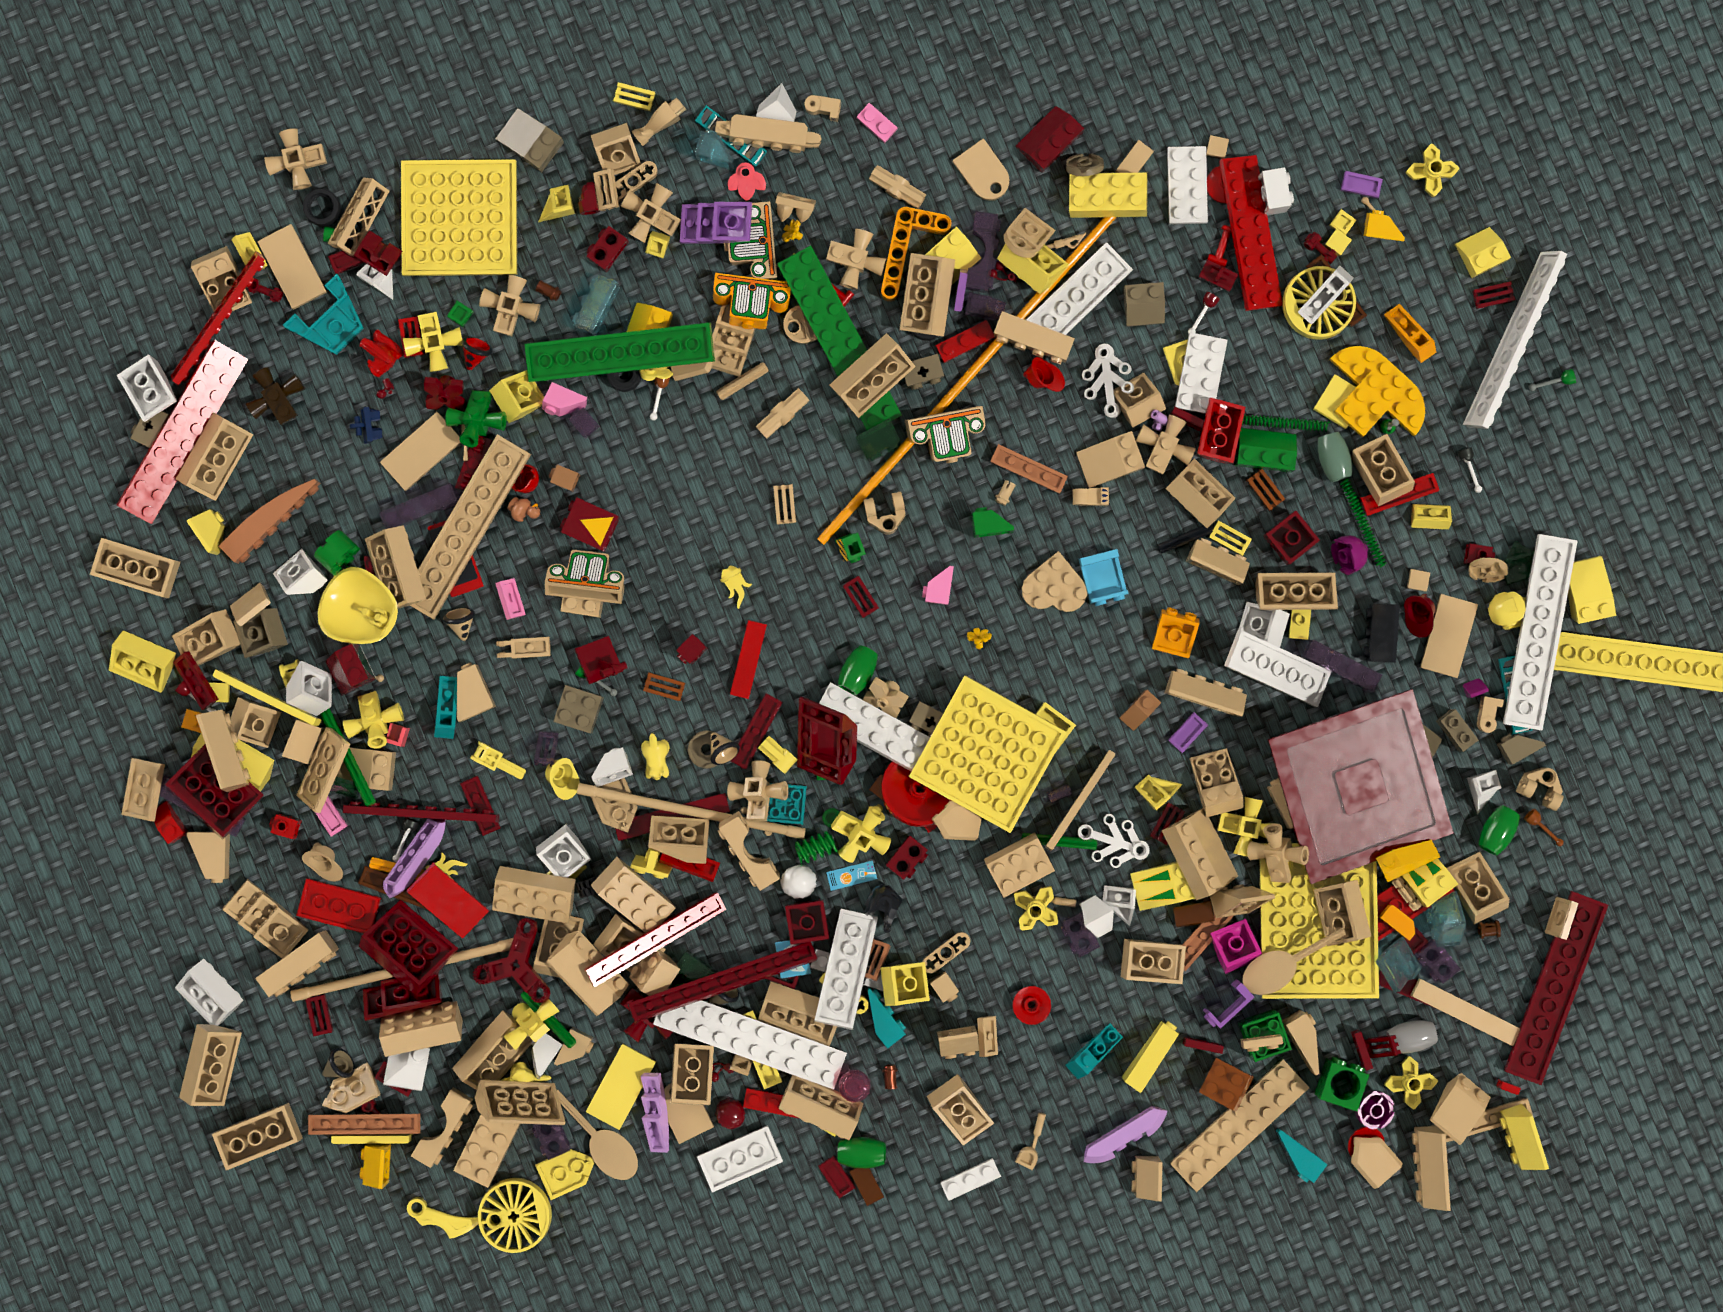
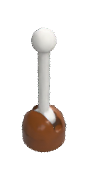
M656 377L654 379V384L658 391L653 413L650 415L651 420H656L658 417L656 413L661 390L668 386L670 378L660 379Z

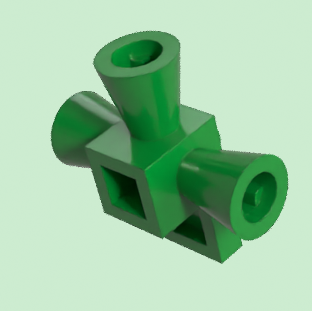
M472 390L465 412L450 407L446 411L445 420L448 427L465 426V430L459 440L467 447H476L479 435L486 436L488 427L502 431L506 428L507 416L505 412L490 414L487 412L492 399L491 392Z

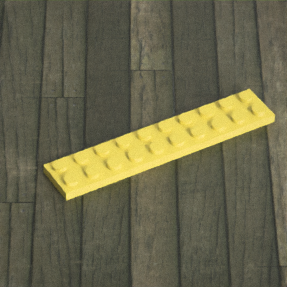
M1565 632L1560 633L1554 670L1723 692V653Z

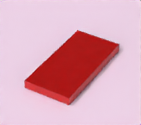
M434 862L407 889V893L462 939L489 912L487 907Z
M307 878L296 916L365 933L375 924L381 897Z

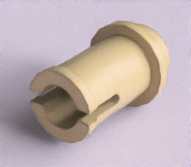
M1005 480L999 494L995 496V501L1006 506L1010 502L1009 497L1016 485Z

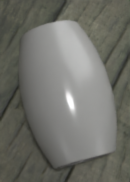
M1416 1020L1404 1022L1386 1031V1036L1396 1035L1394 1041L1398 1042L1399 1045L1396 1048L1403 1054L1422 1051L1438 1041L1435 1025L1431 1021Z

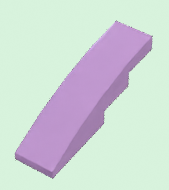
M643 1073L640 1076L645 1092L641 1097L645 1110L642 1121L651 1152L667 1153L669 1151V1127L661 1073Z

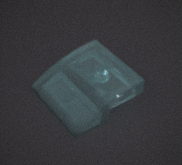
M1400 937L1391 944L1375 961L1394 993L1400 992L1407 981L1415 979L1422 969L1404 937Z

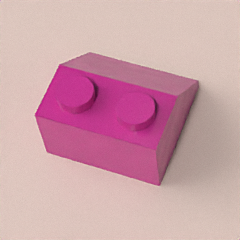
M1246 919L1210 933L1217 957L1225 974L1250 964L1254 959L1262 955Z

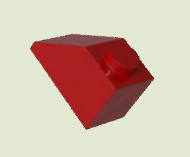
M168 801L157 807L154 823L167 844L175 843L189 832Z

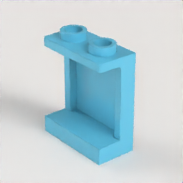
M1117 549L1079 559L1090 604L1095 603V606L1107 604L1106 600L1112 598L1114 602L1125 599L1124 595L1129 594L1124 582Z

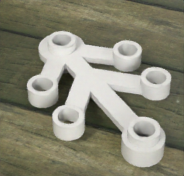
M1101 344L1095 350L1096 359L1089 369H1085L1082 372V378L1086 381L1093 380L1094 373L1101 364L1103 372L1092 387L1085 390L1084 396L1089 400L1095 399L1097 392L1105 384L1107 404L1105 405L1104 412L1108 417L1116 418L1120 415L1121 408L1115 403L1112 381L1119 385L1122 391L1127 394L1133 392L1134 385L1111 371L1110 362L1117 366L1120 373L1128 375L1132 368L1128 363H1123L1114 356V349L1110 345ZM1103 350H1107L1106 356L1101 355ZM1127 365L1128 370L1126 372H1123V366ZM1087 372L1091 373L1090 378L1085 377ZM1127 384L1131 386L1129 391L1125 390ZM1089 391H1093L1092 397H1088ZM1113 406L1114 412L1109 413V407Z
M1106 814L1103 821L1108 825L1113 837L1093 831L1092 827L1087 824L1081 825L1077 830L1078 836L1081 839L1088 840L1093 838L1111 844L1100 851L1095 850L1092 852L1091 858L1095 862H1100L1103 857L1121 848L1129 850L1119 857H1111L1109 863L1113 868L1120 867L1122 863L1132 858L1138 860L1145 859L1150 851L1148 844L1138 839L1133 829V823L1130 820H1124L1121 827L1124 831H1127L1132 843L1124 841L1115 823V817L1112 814ZM1107 816H1111L1113 818V821L1111 823L1106 822ZM1126 822L1131 824L1129 829L1124 828ZM1087 828L1088 834L1082 835V829ZM1138 846L1143 848V852L1140 854L1136 852ZM1097 852L1101 855L1098 860L1094 858V854ZM1115 858L1119 860L1117 866L1112 864V860Z

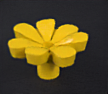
M792 219L789 224L790 226L785 225L783 230L786 232L782 235L783 241L788 242L790 239L794 240L795 238L797 240L802 239L803 234L799 232L801 223L798 220Z
M974 628V633L967 632L968 641H974L977 649L983 648V642H987L992 637V634L988 633L987 629H983L980 632L979 628Z

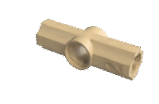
M877 165L869 178L871 182L885 189L890 196L898 200L901 199L916 209H919L926 197L925 193L910 185L906 179L897 174L893 175L881 166Z
M798 388L785 401L778 403L756 428L768 439L781 426L786 425L792 420L795 413L805 406L809 399Z

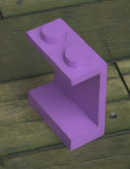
M1237 979L1231 985L1241 996L1219 1017L1215 1018L1209 1010L1203 1009L1206 1014L1204 1018L1213 1027L1217 1025L1221 1029L1254 998L1251 992Z

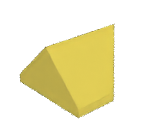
M568 185L550 189V195L538 222L575 214Z
M1148 775L1135 788L1154 810H1158L1176 793L1182 784Z

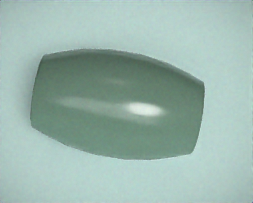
M1334 432L1319 437L1318 457L1321 467L1330 482L1351 477V455L1341 434Z

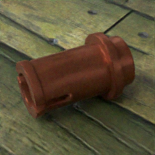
M542 280L539 281L535 290L549 297L551 301H557L561 295L559 287H553Z
M894 1064L884 1065V1069H882L885 1075V1089L897 1088L896 1071L898 1069Z

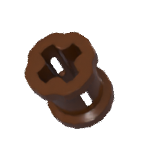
M1495 920L1492 923L1478 922L1479 938L1484 939L1487 936L1500 937L1501 928L1499 921Z

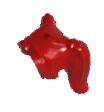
M375 330L373 333V340L375 342L363 338L360 342V347L374 356V361L368 359V367L374 376L381 377V375L393 367L396 360L403 356V351L393 340L382 334L379 330Z

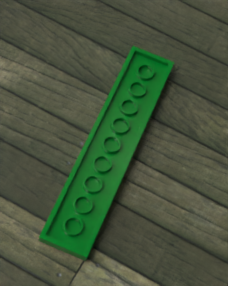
M810 245L777 263L837 377H839L867 349ZM888 391L861 415L860 419L869 434L902 416L891 393Z
M711 323L525 344L528 382L715 362Z

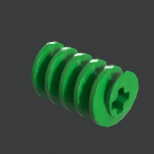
M824 831V837L818 833L817 840L810 836V843L806 839H803V845H800L798 841L795 843V849L801 865L803 859L810 863V857L816 861L817 854L824 858V851L831 855L832 848L836 853L838 852L832 835L827 831Z

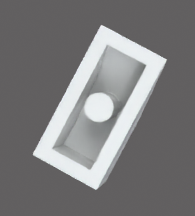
M623 747L614 748L604 754L592 775V780L596 787L633 775L628 756Z
M548 1034L543 1035L536 1043L534 1041L531 1043L533 1045L531 1054L537 1079L541 1078L562 1047L561 1043Z

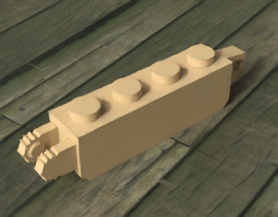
M738 114L734 115L731 121H717L715 128L716 135L729 138V142H733L734 145L742 146L745 143L752 144L751 146L755 148L766 146L777 151L789 149L793 153L805 151V148L817 149L822 140L821 135L815 132H807L808 127L805 123Z

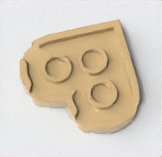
M1058 551L1028 575L1023 582L1022 596L1025 602L1032 608L1046 609L1053 605L1060 611L1072 612L1083 605L1087 597V590L1083 580Z

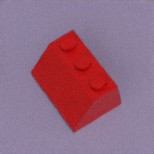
M1209 398L1197 454L1211 461L1223 464L1233 463L1246 407Z

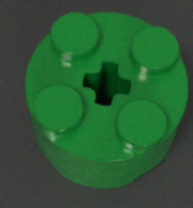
M338 530L325 540L326 544L323 547L320 545L314 557L335 576L341 571L342 566L345 565L347 567L354 561L355 558L353 556L360 548L344 532Z

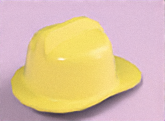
M561 758L559 760L547 761L548 766L545 771V777L551 784L555 794L563 800L572 798L577 793L580 781L571 760Z

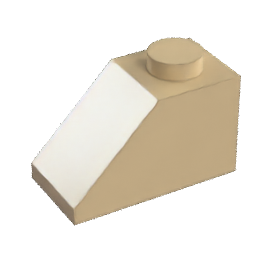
M572 1027L569 1033L576 1039V1044L572 1048H568L563 1044L554 1064L560 1065L583 1057L585 1053H590L594 1045L591 1042L593 1037Z

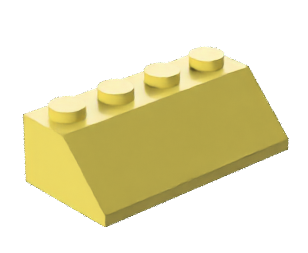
M202 732L193 747L191 757L205 744ZM238 739L236 746L243 753V767L248 769L251 777L248 781L261 792L270 780L274 760Z

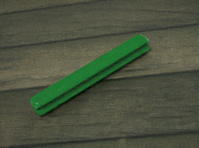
M1022 833L1021 839L1029 836L1031 833ZM1036 834L1041 845H1046L1052 835ZM1062 836L1056 846L1096 850L1097 840Z
M525 991L521 993V998L536 1012L542 1003L534 1002ZM554 1016L543 1021L568 1048H572L576 1044V1039Z

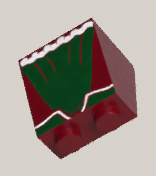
M352 643L335 651L325 661L341 696L376 680L375 674L359 644Z

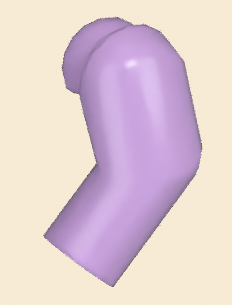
M1156 409L1152 411L1151 417L1154 419L1152 428L1156 431H1161L1162 427L1167 424L1168 418Z

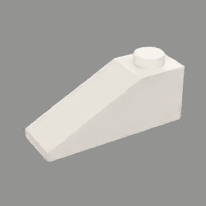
M1339 266L1302 306L1298 313L1312 325L1354 278Z

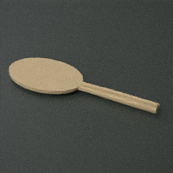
M1342 927L1294 955L1285 951H1271L1260 955L1246 968L1243 975V985L1251 993L1257 995H1266L1282 989L1294 977L1297 969L1296 962L1346 935V931Z
M557 1090L560 1104L591 1136L589 1149L599 1169L608 1176L618 1180H627L633 1177L638 1168V1160L630 1143L614 1131H596L563 1094Z

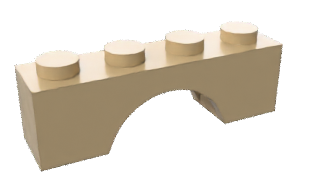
M738 811L719 822L718 833L723 840L726 839L729 843L728 848L732 855H737L739 858V865L742 870H747L749 873L751 884L754 887L757 886L761 891L779 880L780 873L770 858H756L748 853L744 846V839L749 832V826Z
M453 1087L441 1105L447 1118L445 1130L436 1137H423L411 1157L429 1168L434 1164L438 1165L443 1157L440 1153L444 1147L448 1148L453 1140L451 1135L454 1131L458 1132L462 1126L461 1118L464 1114L468 1115L473 1105L470 1103L473 1099Z

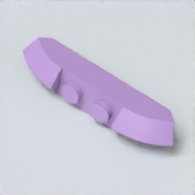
M428 818L383 881V889L389 898L403 892L421 872L442 840L446 819Z
M1151 1106L1088 1144L1085 1149L1084 1162L1101 1163L1115 1158L1113 1151H1121L1127 1146L1126 1143L1133 1140L1135 1142L1143 1137L1142 1133L1146 1132L1148 1137L1151 1136L1163 1123L1167 1110Z

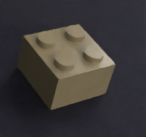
M565 685L553 722L592 734L604 697Z

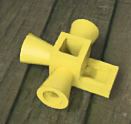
M437 312L418 315L422 338H403L406 356L408 357L425 350L426 354L430 353V372L448 369L441 351L445 350L444 346H462L460 327L441 334Z
M376 691L358 696L361 718L343 720L345 733L350 739L365 730L368 734V746L374 749L381 748L387 743L384 735L388 733L387 723L404 721L401 706L399 703H396L381 711L379 696Z
M1245 797V816L1230 813L1220 814L1217 830L1241 835L1233 854L1248 857L1247 849L1252 838L1258 839V836L1266 838L1263 832L1264 827L1274 824L1261 823L1262 820L1256 819L1263 804L1262 800Z
M870 806L862 821L840 811L831 824V828L847 836L849 841L838 850V854L850 863L854 862L859 850L867 852L870 846L879 854L884 855L890 846L891 838L875 834L874 828L885 818V815L879 809Z
M549 999L542 1003L536 1012L528 1004L519 1003L513 1008L512 1016L520 1027L503 1037L515 1050L518 1049L527 1036L536 1043L550 1030L543 1021L560 1011Z

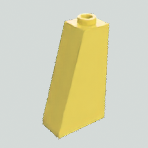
M1161 1021L1122 1075V1079L1141 1093L1178 1037L1179 1033L1175 1031L1177 1029L1176 1026L1169 1021L1166 1024Z

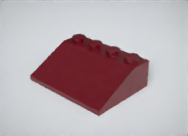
M206 744L165 784V787L222 840L264 796L250 782L249 785L229 792L221 790Z
M402 900L397 902L361 936L359 947L415 995L420 993L458 950L453 943Z

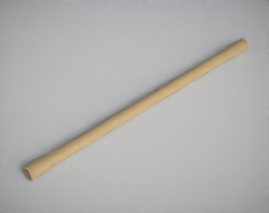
M579 783L577 794L599 797L718 822L732 815L598 788ZM743 817L749 828L804 839L806 828L767 821L749 822L746 819L747 817Z
M513 938L456 952L445 965L497 952L510 951ZM384 969L321 985L291 990L290 994L292 1001L295 1002L394 976Z

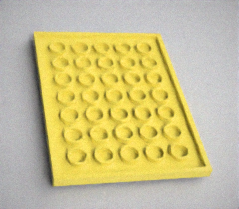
M1292 843V847H1299L1298 843ZM1266 858L1259 859L1260 889L1275 895L1273 900L1260 907L1262 954L1271 951H1285L1294 955L1323 939L1325 935L1313 889L1358 880L1372 936L1342 944L1326 945L1296 962L1297 969L1292 980L1282 989L1274 993L1262 995V999L1379 998L1377 861L1310 884L1305 865L1292 861L1288 862L1292 878L1290 882H1271Z

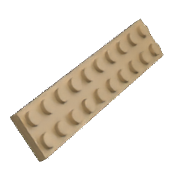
M496 435L418 569L426 599L410 606L432 619L436 618L531 456L530 453L502 436Z

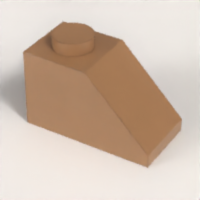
M1144 690L1119 719L1134 731L1152 714L1161 702L1148 690Z

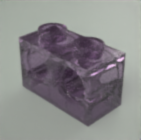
M1082 911L1062 920L1063 926L1060 928L1065 937L1069 936L1072 942L1069 946L1073 954L1077 953L1081 957L1100 947L1095 935L1085 926ZM1078 921L1080 928L1077 931H1071V922ZM1082 938L1088 940V946L1084 949L1078 946V942Z
M1435 938L1429 940L1416 953L1419 956L1416 958L1423 967L1427 966L1431 971L1428 974L1435 982L1439 981L1444 984L1461 970ZM1433 949L1435 955L1432 959L1428 960L1426 953L1428 950ZM1445 964L1447 971L1444 974H1440L1438 969L1441 965Z
M533 1124V1134L536 1139L539 1138L542 1144L539 1146L543 1156H547L548 1160L570 1151L571 1146L562 1125H550L552 1130L547 1133L542 1130V1124ZM556 1141L559 1144V1149L552 1150L549 1143Z

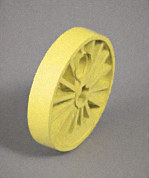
M1326 266L1305 269L1295 275L1285 288L1282 300L1283 313L1288 324L1300 335L1316 340L1328 339L1339 334L1350 323L1356 308V295L1351 283L1347 286L1348 290L1344 289L1342 291V299L1340 301L1334 300L1319 316L1316 333L1309 332L1311 324L1308 322L1305 327L1304 318L1298 313L1301 308H1298L1297 304H1305L1317 291L1311 271H1318L1319 289L1323 284V271L1331 275L1336 269ZM1302 275H1307L1312 290L1300 278ZM1296 281L1308 294L1293 288V283ZM1293 293L1307 300L1295 299ZM1350 293L1352 301H1345L1347 294ZM1337 305L1344 306V305H1345V306H1352V307H1351L1350 313H1348V312H1346V311H1344V310H1342V309H1339V308H1337V307H1335V306H1337ZM1332 311L1348 319L1343 324ZM1328 316L1340 327L1339 329L1333 331ZM1322 317L1328 330L1326 334H1321Z
M509 1178L494 1184L483 1196L478 1210V1224L483 1237L496 1249L508 1253L523 1252L537 1245L547 1234L552 1219L551 1205L544 1191L535 1183L522 1178ZM511 1184H519L515 1203ZM506 1185L509 1202L499 1187ZM523 1185L529 1187L530 1190L519 1204ZM495 1190L504 1205L489 1195ZM533 1192L534 1201L523 1207ZM485 1201H489L497 1209L484 1207ZM535 1205L536 1209L526 1211L527 1209ZM513 1211H515V1214H519L517 1219H515L514 1216H508H510L513 1213ZM483 1212L489 1213L486 1219H483ZM537 1214L538 1218L530 1217L528 1215ZM498 1215L501 1222L494 1223L491 1220V1216ZM529 1222L539 1223L540 1230ZM484 1224H487L491 1229L487 1231ZM504 1227L496 1240L490 1236L497 1229ZM510 1227L507 1245L504 1246L499 1241ZM525 1227L540 1237L534 1241ZM514 1229L518 1247H510ZM520 1230L526 1237L529 1245L522 1246Z

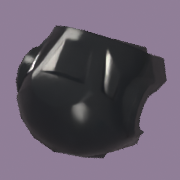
M880 884L873 888L865 902V915H873L876 910L885 912L883 930L888 933L891 931L893 919L903 899L891 886Z

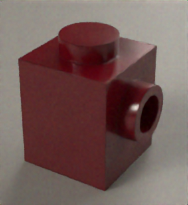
M1467 544L1463 564L1470 565L1471 562L1480 558H1495L1493 547Z

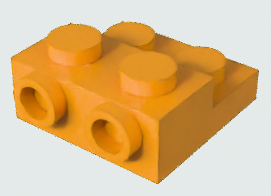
M1168 607L1167 610L1162 609L1152 649L1189 658L1200 624L1199 618H1196L1197 616L1190 612H1186L1185 615L1180 614L1177 609Z

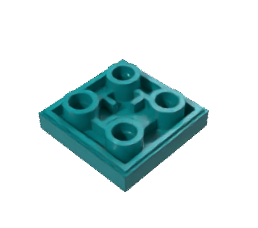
M788 785V797L786 800L770 797L767 821L803 825L807 786Z

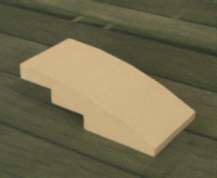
M728 303L721 307L712 335L713 344L722 349L715 362H713L712 369L740 377L756 328L744 329L741 326L730 325L731 303Z
M249 879L243 883L223 907V911L238 921V924L253 934L255 939L282 959L292 951L308 932V929Z

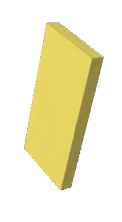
M623 1043L586 1112L620 1130L643 1088L640 1076L643 1073H651L657 1061Z

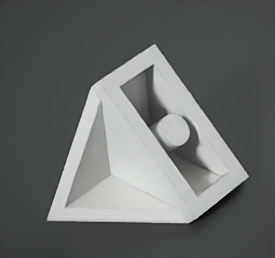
M782 83L759 105L756 117L795 121L796 109Z
M366 264L357 272V276L393 299L392 269L386 276Z
M1496 770L1467 778L1477 815L1495 792L1501 789Z
M1104 886L1103 902L1110 906L1114 913L1130 926L1135 908L1136 889Z
M1095 895L1079 904L1083 912L1084 924L1096 938L1112 930L1114 910Z

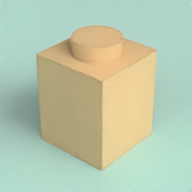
M946 971L930 981L931 986L943 1003L945 1001L949 1003L958 997L957 993L959 990Z

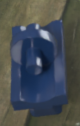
M363 407L360 410L362 423L360 422V416L354 417L355 424H350V429H356V436H362L363 430L364 444H370L382 438V429L372 428L371 422L380 421V411Z

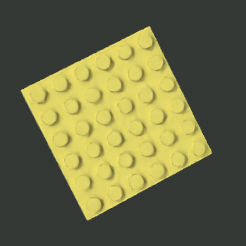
M516 159L401 161L402 276L517 275Z
M964 675L909 777L1011 833L1067 731Z

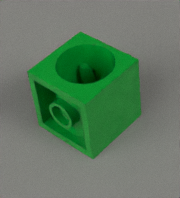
M1271 1009L1237 1021L1243 1039L1275 1034L1282 1036L1283 1044H1279L1278 1048L1267 1049L1264 1046L1259 1047L1258 1051L1248 1052L1249 1057L1254 1062L1292 1050L1280 1014L1276 1010Z
M1333 1056L1332 1059L1326 1058L1314 1095L1321 1100L1358 1111L1369 1074L1365 1072V1068L1358 1064L1350 1063L1349 1066L1346 1065L1347 1062ZM1343 1070L1351 1071V1077L1354 1080L1352 1088L1343 1095L1333 1094L1334 1090L1331 1086L1333 1076Z

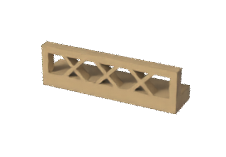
M363 178L331 235L328 244L334 248H340L354 257L358 246L366 236L389 190L374 179ZM375 188H378L382 193L379 199L374 200L373 192ZM370 204L372 212L370 215L365 216L364 208ZM358 221H362L363 228L361 232L356 233L355 225ZM353 237L354 245L350 250L344 245L348 238Z

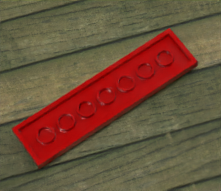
M1257 155L1221 159L1219 163L1245 311L1280 307L1283 305L1268 217L1264 213L1266 206L1261 194L1262 183L1258 178L1260 172Z

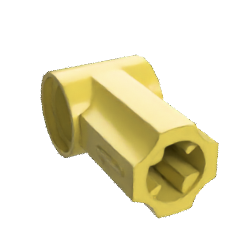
M770 736L758 747L784 774L798 760Z

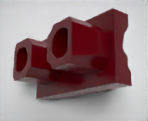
M1207 259L1199 278L1230 292L1238 274Z

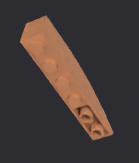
M313 479L277 496L245 519L219 547L233 562L238 564L245 562L250 557L249 553L254 548L258 549L264 543L263 539L267 535H273L278 529L277 526L281 522H286L291 517L290 513L295 508L299 509L304 505V499L308 495L312 496L319 490L318 486L321 483Z

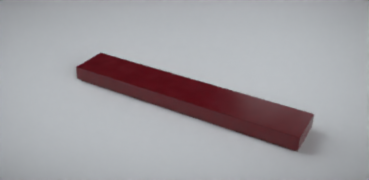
M726 793L683 804L722 813L730 812ZM659 810L634 817L628 833L616 828L615 830L618 841L650 833L651 816L703 818Z

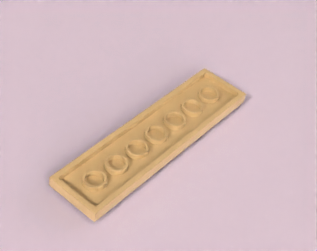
M1281 1059L1246 1092L1237 1111L1228 1108L1180 1152L1170 1164L1197 1192L1305 1093L1309 1087L1285 1060Z

